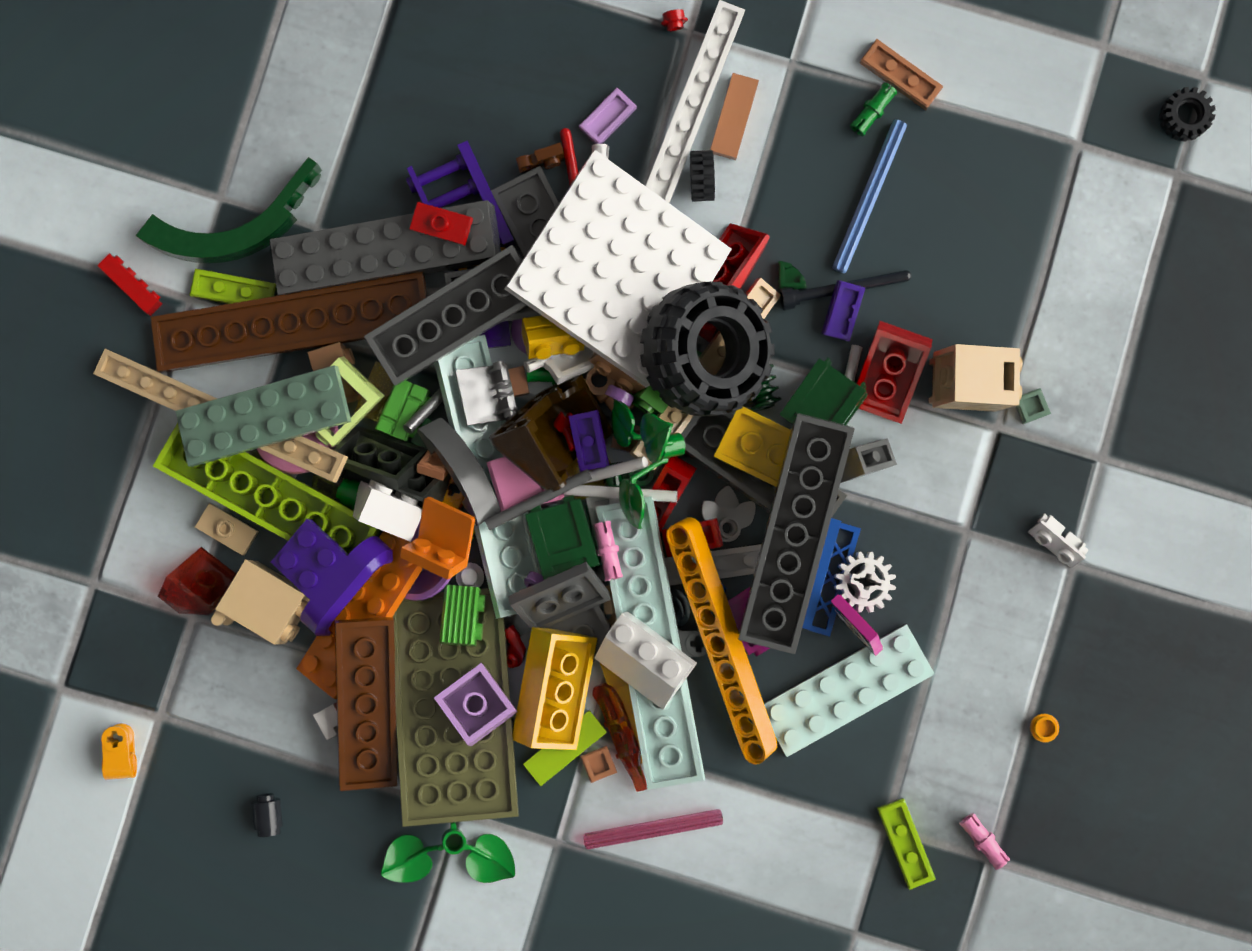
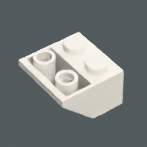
M370 480L369 484L361 481L358 487L353 517L362 523L411 542L422 516V508L417 505L419 500L399 491L393 494L392 489L373 480Z

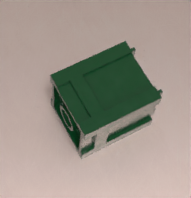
M827 357L825 362L819 358L779 415L792 424L797 412L848 425L868 396L865 390L867 388L866 383L862 382L859 386L831 367L832 362L830 358Z
M574 495L562 498L563 504L546 509L541 508V505L531 509V513L525 514L544 580L585 562L592 569L600 566L581 499L575 500Z

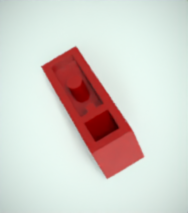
M676 456L668 460V463L665 464L652 487L654 490L677 491L678 493L677 502L654 501L660 532L697 468Z

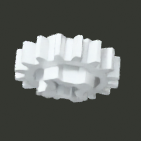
M857 552L856 560L852 556H847L846 561L848 564L841 563L838 565L842 573L834 575V578L840 580V584L835 585L834 589L841 590L842 594L840 595L847 599V602L852 607L854 604L856 605V612H862L864 606H866L868 613L874 612V605L879 609L883 608L882 600L890 601L892 599L888 591L896 590V586L890 584V580L895 579L896 575L888 574V570L892 567L891 564L883 566L884 557L879 556L874 560L873 552H868L866 558H864L862 552ZM862 563L860 571L855 574L849 573L854 566ZM875 568L880 572L882 580L877 577ZM866 576V580L876 585L864 587L862 583L854 579L865 578ZM847 584L852 586L855 596L850 593ZM875 590L880 591L874 599L868 601L872 592Z

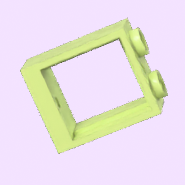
M344 356L338 357L331 366H338L340 375L367 401L351 417V422L344 424L336 434L329 428L315 433L316 437L325 445L329 443L332 446L339 444L384 397Z

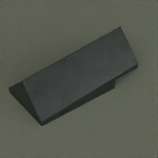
M357 426L332 449L348 457L343 467L422 502L428 496L443 502L451 479L450 474L448 473L442 481L417 473V464L428 451L427 448Z

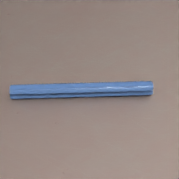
M895 119L890 126L832 266L837 272L846 273L906 130L907 124L903 121Z

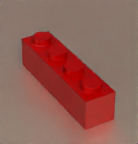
M109 253L97 266L145 313L151 316L163 304L159 300L161 297L154 290L150 292L147 289L149 285L143 279L138 280L135 277L136 272L130 267L126 268L123 265L124 261L118 255L114 257Z

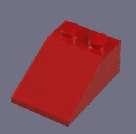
M879 321L857 381L859 386L862 382L866 383L867 388L865 390L868 394L859 409L902 424L930 353L933 339Z

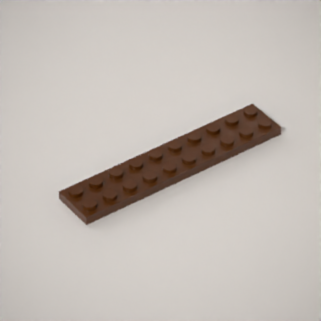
M417 272L151 317L157 371L164 373L329 346L338 342L348 343L366 340L365 335L428 297L425 274Z

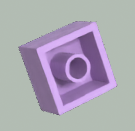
M482 663L434 697L468 746H473L518 712Z

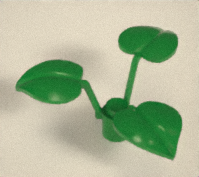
M614 400L611 425L615 440L622 447H628L631 443V438L643 440L646 455L652 462L651 465L632 475L629 480L622 479L619 486V502L626 519L635 528L643 529L641 523L644 517L645 500L642 490L636 484V481L659 465L668 463V458L683 455L685 453V441L680 433L670 434L673 427L672 423L666 422L652 413H646L642 416L640 424L641 435L636 434L633 431L635 420L632 412L625 403Z
M456 822L450 823V829L443 833L442 843L439 845L423 848L422 841L413 835H403L396 838L387 849L381 870L382 877L388 880L403 883L414 882L424 878L432 869L433 863L427 854L428 852L445 849L450 854H459L463 850H470L472 852L467 855L465 865L468 874L474 880L482 883H492L515 877L513 855L507 844L500 837L493 834H482L476 840L474 847L466 844V838L462 831L456 828Z

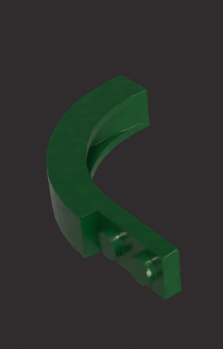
M308 157L272 204L258 217L238 228L219 233H195L169 225L152 214L135 236L163 254L189 262L222 263L250 256L268 247L270 239L280 238L297 221L290 211L297 209L304 199L303 194L307 189L314 187L318 183L322 169L318 163Z

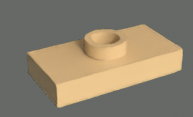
M211 503L208 504L195 526L198 530L245 556L259 531Z

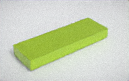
M195 268L189 295L194 298L231 304L276 296L277 286L275 283Z
M588 710L583 715L577 750L541 749L523 765L538 784L542 786L606 734L607 731L593 713Z
M900 798L877 807L908 889L911 890L936 880L905 799Z

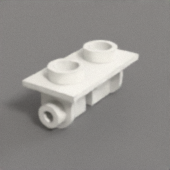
M1044 513L1038 519V524L1028 531L1039 544L1049 549L1057 556L1059 561L1067 564L1070 568L1086 558L1085 554L1088 552V549L1085 547L1086 544L1071 532H1068L1065 537L1061 536L1065 527L1053 518L1052 515L1047 516Z

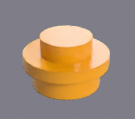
M1039 714L1032 719L1030 732L1036 740L1050 742L1057 737L1059 724L1053 716Z

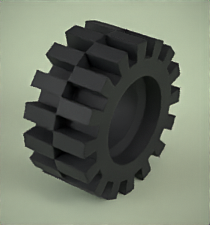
M1184 87L1181 91L1180 89L1175 91L1165 101L1160 109L1163 111L1159 114V119H1163L1160 123L1161 127L1166 126L1168 128L1165 131L1167 135L1173 133L1172 139L1177 140L1181 137V141L1186 142L1188 139L1192 141L1198 136L1200 137L1213 124L1211 122L1215 119L1216 115L1212 114V112L1216 108L1215 105L1210 106V103L1213 101L1211 96L1207 99L1204 97L1207 92L1202 90L1200 93H1197L1198 88L1193 87L1191 90H1189V87ZM1190 105L1195 109L1197 119L1194 123L1186 124L1179 119L1178 109L1180 106Z
M713 150L690 151L692 202L715 200Z

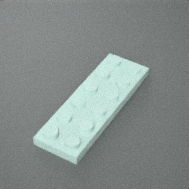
M907 624L880 638L883 650L876 656L867 647H864L764 703L775 737L786 757L935 674Z

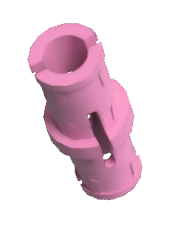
M611 521L593 524L599 548L596 552L597 556L601 557L605 581L622 578L623 574L621 573L617 555L619 546L615 545Z
M974 813L966 816L959 824L974 841V847L978 851L981 850L995 870L1006 865L1010 858L994 840V834L987 831Z

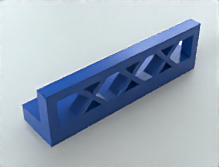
M831 518L802 627V629L829 637L835 621L836 611L832 605L829 612L826 606L831 604V600L824 603L820 596L824 584L831 581L833 586L837 585L834 576L831 575L828 569L831 558L838 554L843 564H848L842 552L848 549L846 557H853L861 528L841 523L842 521ZM839 529L853 533L850 544L842 549L836 543ZM836 590L835 597L838 594H842V591ZM822 608L828 616L825 629L812 625L815 612Z

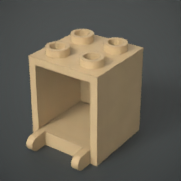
M955 344L933 352V358L929 359V365L933 366V397L929 398V404H932V408L995 412L1019 405L1022 397L1020 372L1023 365L1022 358L1020 357V348Z
M245 559L216 607L211 621L216 626L222 624L231 625L233 621H236L274 645L286 644L287 641L292 642L298 634L300 627L297 625L300 621L301 613L310 599L287 578L258 561Z

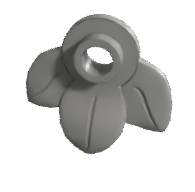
M726 486L718 492L715 502L703 501L702 516L704 520L717 518L722 541L731 542L738 538L742 528L752 523L756 507L752 501L739 504L734 491L730 486ZM724 523H727L730 527L728 533H725L722 529Z

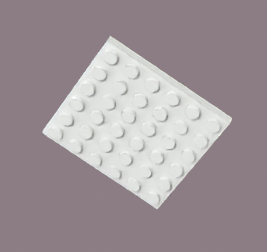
M594 150L504 289L634 380L648 387L650 384L646 377L649 374L646 367H642L640 355L644 354V344H641L640 340L642 330L648 326L646 320L652 308L659 305L663 301L662 297L673 290L689 284L713 281L732 249Z

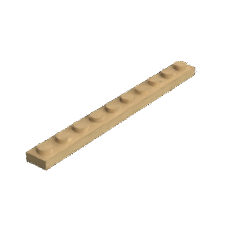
M104 349L93 373L174 411L217 399L107 349ZM303 436L259 448L337 483L348 458Z

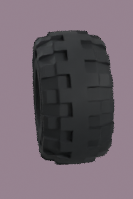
M713 281L689 284L673 290L662 297L663 301L659 305L654 306L646 320L648 326L642 330L640 343L644 344V354L640 355L642 367L647 369L649 376L646 379L653 391H658L662 401L671 408H677L682 411L681 413L693 416H718L732 413L743 408V405L748 401H753L763 388L762 382L767 381L772 370V366L769 365L770 357H773L775 354V344H771L769 333H772L770 323L767 319L764 320L761 313L763 310L754 299H748L747 294L734 285L728 286L722 284V282ZM706 322H709L718 329L725 343L724 363L714 376L703 368L698 359L696 349L698 334Z

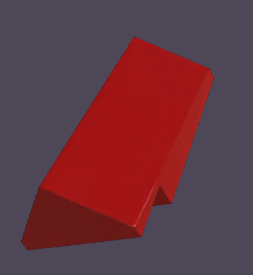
M730 223L719 240L732 250L713 282H722L724 285H734L741 289L763 253L770 238L769 235ZM706 322L698 335L711 342L718 329L709 322Z

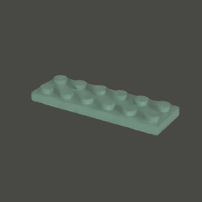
M335 365L175 411L187 464L191 467L351 422L339 367Z

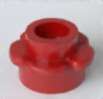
M682 9L666 11L662 14L663 21L661 25L667 27L668 31L681 30L684 28L683 24L688 21V18L685 17L684 10Z

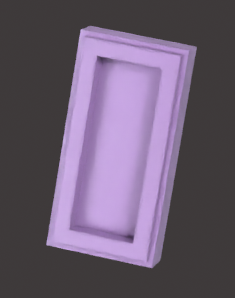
M616 88L579 125V129L595 144H602L637 109V106L621 90Z

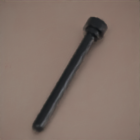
M904 270L847 281V283L869 289L906 282L911 279L912 275L910 271ZM836 284L800 291L797 288L792 289V287L779 289V294L781 295L782 309L784 311L795 309V306L800 305L802 301L832 296Z

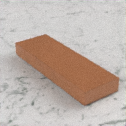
M878 39L874 41L860 60L861 65L886 83H889L924 110L928 109L943 88V85Z
M732 73L710 149L713 150V154L733 160L737 159L759 80Z

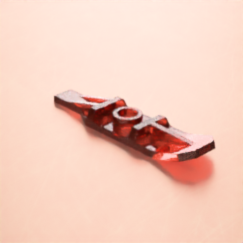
M607 683L596 685L593 688L592 696L602 710L606 721L604 725L608 727L617 754H615L616 758L620 759L634 783L636 791L647 790L646 779L640 765L641 751L624 704L613 686Z

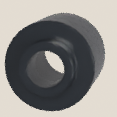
M274 793L257 795V800L251 802L254 830L257 831L258 837L279 835L281 833L280 827L283 826L280 798H274Z

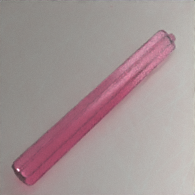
M720 809L585 833L583 840L586 849L599 848L719 826L723 824V816Z

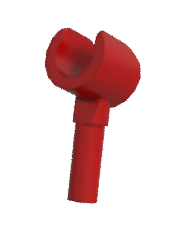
M560 412L554 421V427L558 431L563 432L569 450L574 451L575 445L569 416L573 414L568 413L565 417L563 412Z

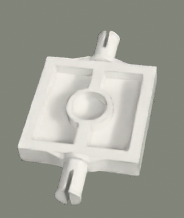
M584 345V351H579L574 355L558 354L552 355L547 359L533 358L525 361L524 367L528 373L544 367L558 385L593 369L594 364L589 359L594 351Z

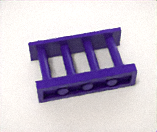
M468 141L457 145L460 154L456 155V159L426 173L416 176L412 166L407 168L410 177L406 178L412 194L418 192L424 204L441 208L472 193L474 195L480 194L482 201L488 200L495 206L500 243L503 244L504 248H508L511 245L515 246L513 237ZM459 169L463 171L468 169L472 178L467 180V184L430 201L427 200L422 186Z

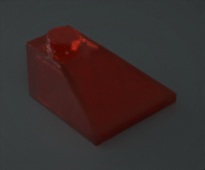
M200 547L166 576L157 597L179 614L210 615L218 606L235 578L236 573L203 547Z

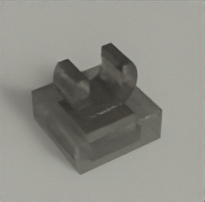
M342 470L337 483L313 474L311 487L336 500V493L345 479L346 470Z

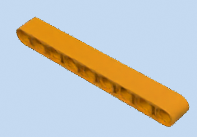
M686 517L669 527L666 534L667 541L742 754L749 763L760 764L776 750L777 740L743 643L738 639L739 632L702 526L695 518Z

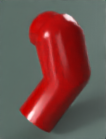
M511 625L505 629V636L509 642L507 664L509 668H515L522 664L526 647L515 626Z

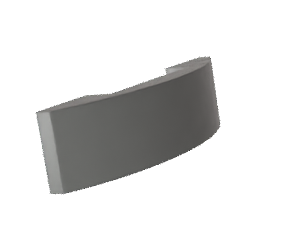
M442 418L418 428L417 433L431 455L434 453L438 455L464 496L462 504L469 515L475 517L476 526L500 513L498 501L487 476L459 434Z

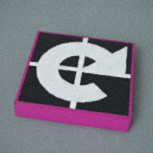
M838 594L833 598L831 603L837 616L875 656L883 650V646L874 629L841 595L839 596Z

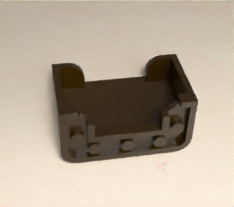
M579 375L558 385L550 386L536 394L493 432L489 439L496 450L544 490L551 489L552 492H555L567 484L566 479L569 477V474L565 469L577 458L576 450H569L563 432L558 431L554 427V421L559 413L563 412V415L566 417L568 413L576 415L598 410L605 445L607 444L606 439L613 431L583 376Z

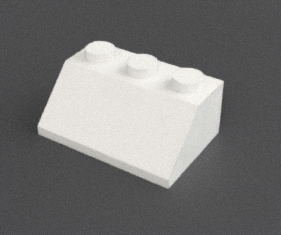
M629 612L622 613L605 636L595 656L597 661L662 710L666 708L697 664V662Z

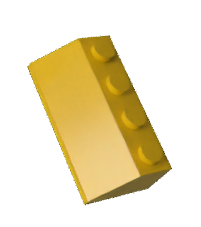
M532 627L517 706L518 712L516 713L512 733L514 741L530 748L577 750L597 643L596 637L556 629Z

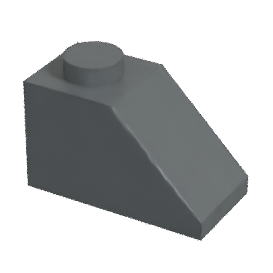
M888 438L849 449L841 483L897 465Z

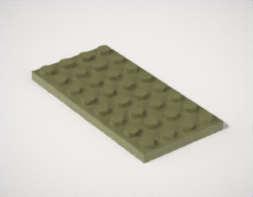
M489 588L481 589V595H486L484 612H479L478 623H483L482 640H477L476 647L446 645L439 642L444 592L420 601L404 598L393 615L396 727L403 827L519 817L512 717L473 746H468L434 699L435 696L482 663L510 700L504 617L496 619Z

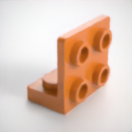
M428 496L424 499L418 538L401 548L400 558L447 580L468 565L475 517Z

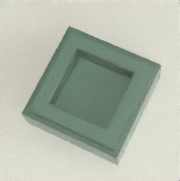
M1041 388L1023 394L1019 405L1016 406L1023 425L1051 414Z

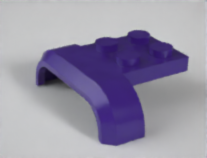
M306 519L271 563L310 599L301 613L300 621L316 636H330L329 627L372 574L384 564H390L393 561V550L378 536H372L361 542L348 554L313 520Z

